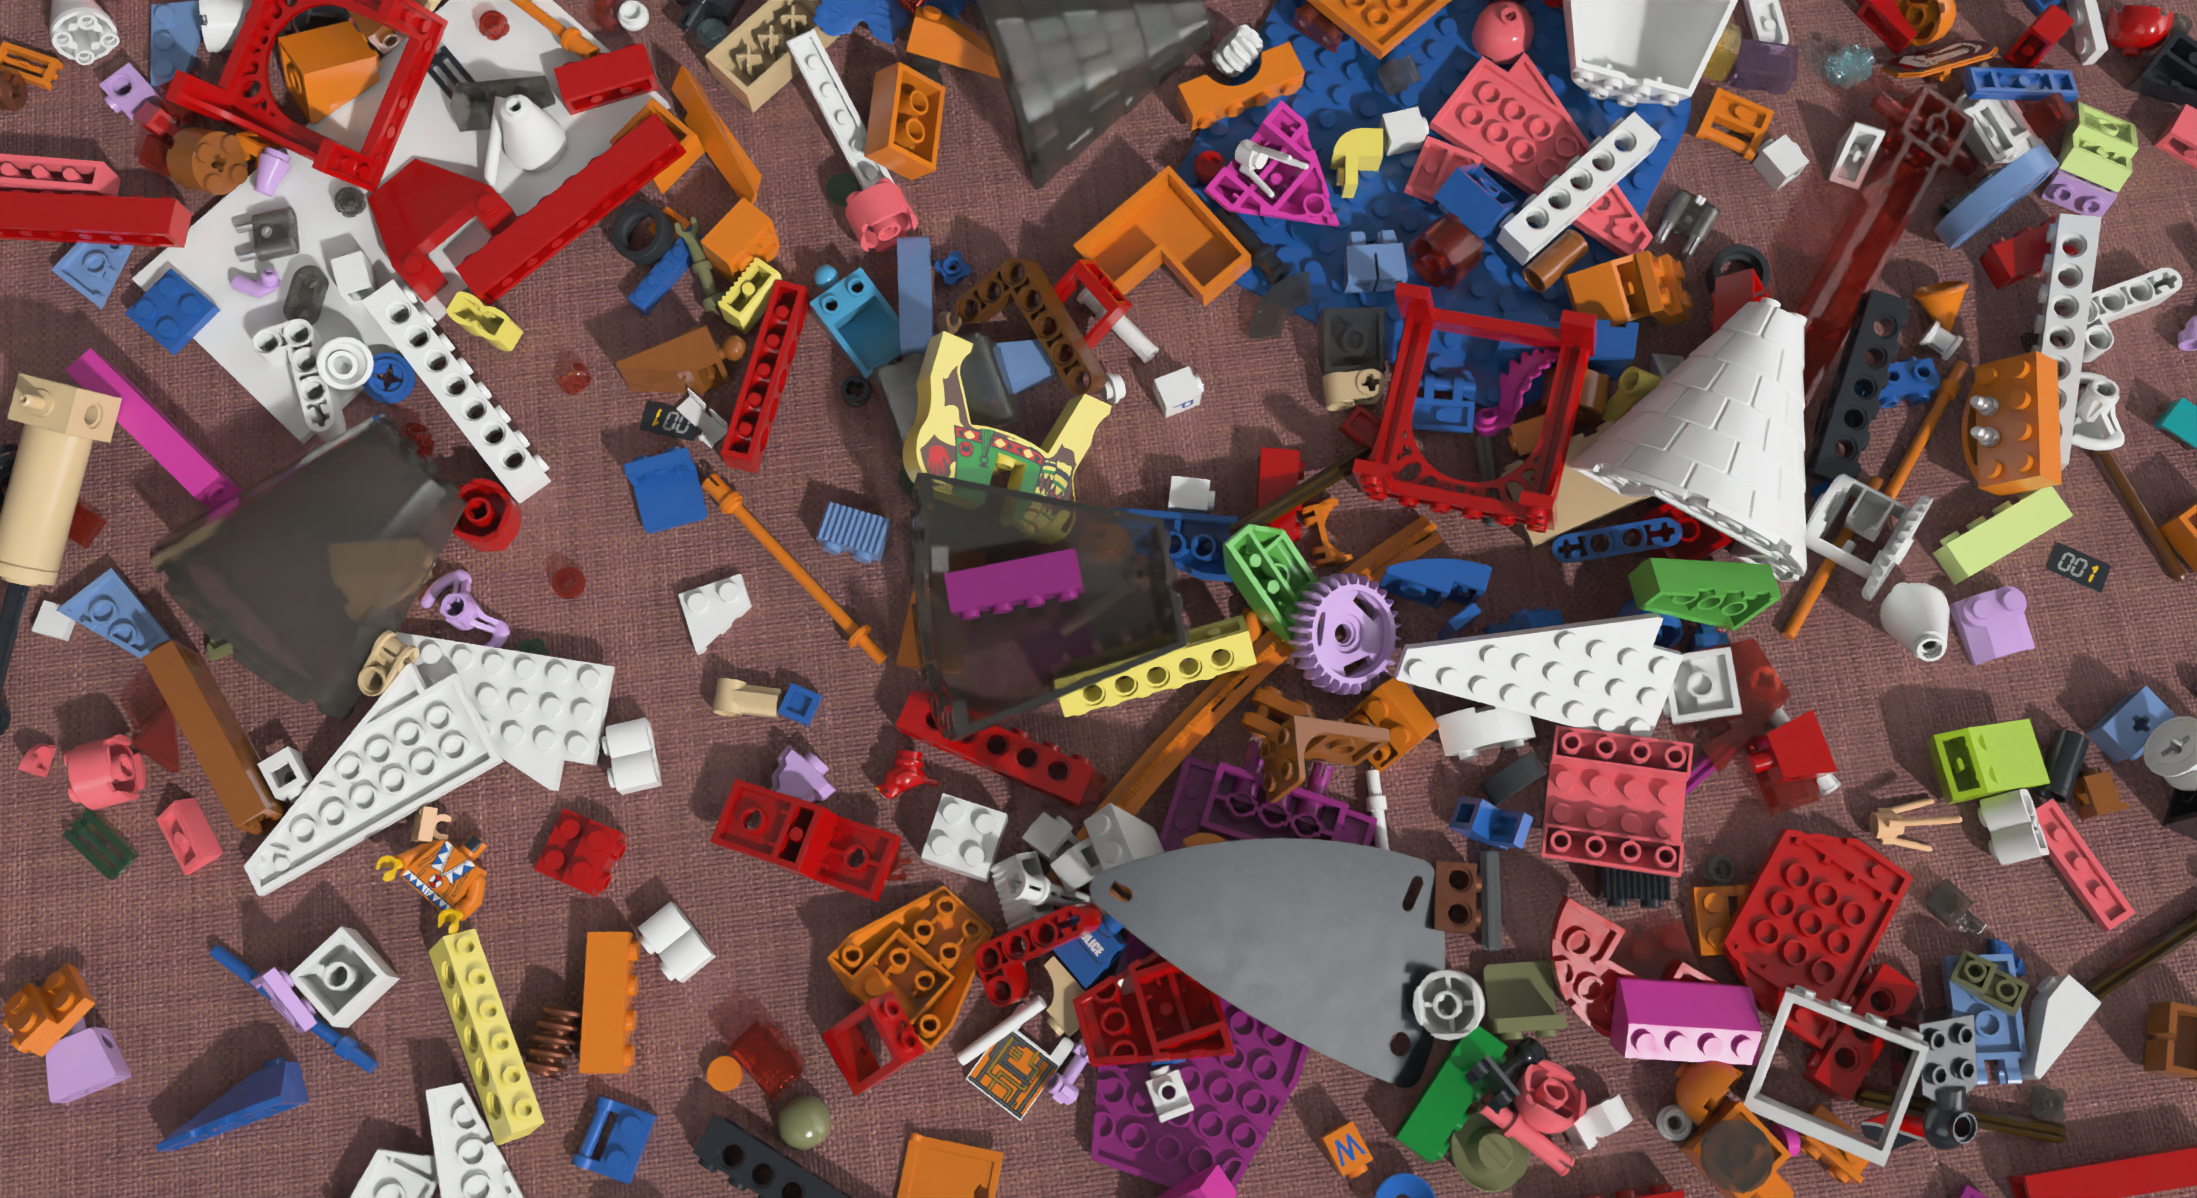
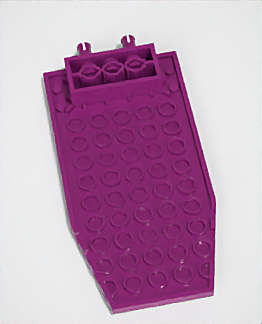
M1250 741L1242 768L1219 762L1217 766L1186 756L1159 837L1164 852L1180 849L1183 839L1198 833L1215 834L1226 841L1294 838L1339 841L1370 846L1377 818L1348 809L1349 804L1325 796L1334 768L1326 764L1320 777L1323 763L1313 762L1306 789L1296 787L1278 802H1268L1266 791L1263 788L1264 776L1261 775L1264 762L1260 756V751L1258 756L1255 755L1259 742ZM1130 931L1126 938L1128 948L1120 957L1114 977L1128 969L1127 966L1137 959L1141 961L1155 952ZM1219 996L1236 1055L1186 1059L1185 1062L1169 1065L1171 1072L1179 1069L1194 1108L1193 1111L1162 1123L1159 1122L1145 1082L1152 1079L1149 1072L1162 1067L1151 1069L1150 1062L1098 1066L1091 1160L1170 1188L1192 1174L1218 1164L1233 1187L1236 1188L1257 1149L1261 1146L1266 1134L1299 1082L1309 1047L1282 1034ZM1166 1085L1162 1089V1096L1167 1100L1172 1099L1175 1095V1089L1170 1085Z

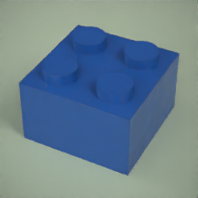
M1476 163L1457 167L1434 195V198L1439 202L1438 207L1446 215L1450 217L1455 216L1463 223L1461 225L1462 229L1474 238L1477 236L1483 238L1497 233L1501 229L1499 227L1501 222L1509 214L1514 213L1521 205L1518 200Z

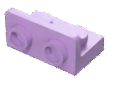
M2058 166L2052 172V179L2042 192V198L2082 215L2103 217L2116 200L2117 192L2062 170Z

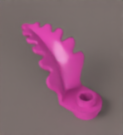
M1534 349L1531 356H1529L1528 352L1521 354V364L1512 359L1509 362V374L1507 375L1503 372L1499 377V406L1484 408L1474 414L1473 427L1476 429V432L1482 436H1494L1500 433L1501 429L1513 425L1516 414L1523 405L1522 396L1532 386L1531 380L1541 374V369H1547L1550 367V363L1556 362L1560 352L1545 349L1541 353L1539 349Z

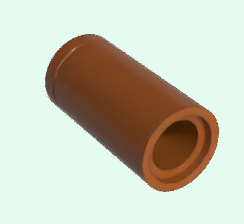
M1567 229L1522 269V276L1525 282L1536 292H1545L1588 253L1587 242L1575 230Z

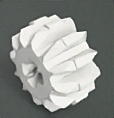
M1246 24L1239 25L1234 30H1231L1213 52L1212 61L1217 65L1216 68L1222 74L1225 73L1229 78L1237 77L1241 72H1245L1246 68L1252 65V62L1258 58V54L1262 51L1263 41L1258 37L1259 34L1253 28L1250 29Z

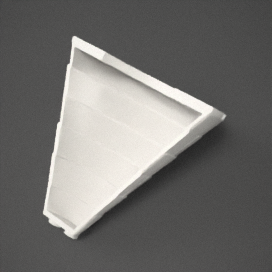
M1762 297L1760 302H1748L1716 333L1690 353L1684 362L1659 382V386L1601 434L1596 443L1578 456L1576 460H1572L1569 468L1622 497H1658L1741 542L1734 543L1730 555L1745 563L1770 564L1775 579L1780 582L1798 581L1800 576L1803 577L1807 570L1804 496L1806 490L1804 463L1805 431L1803 415L1805 407L1803 382L1804 326L1807 319L1798 313L1780 309L1781 304L1772 298Z

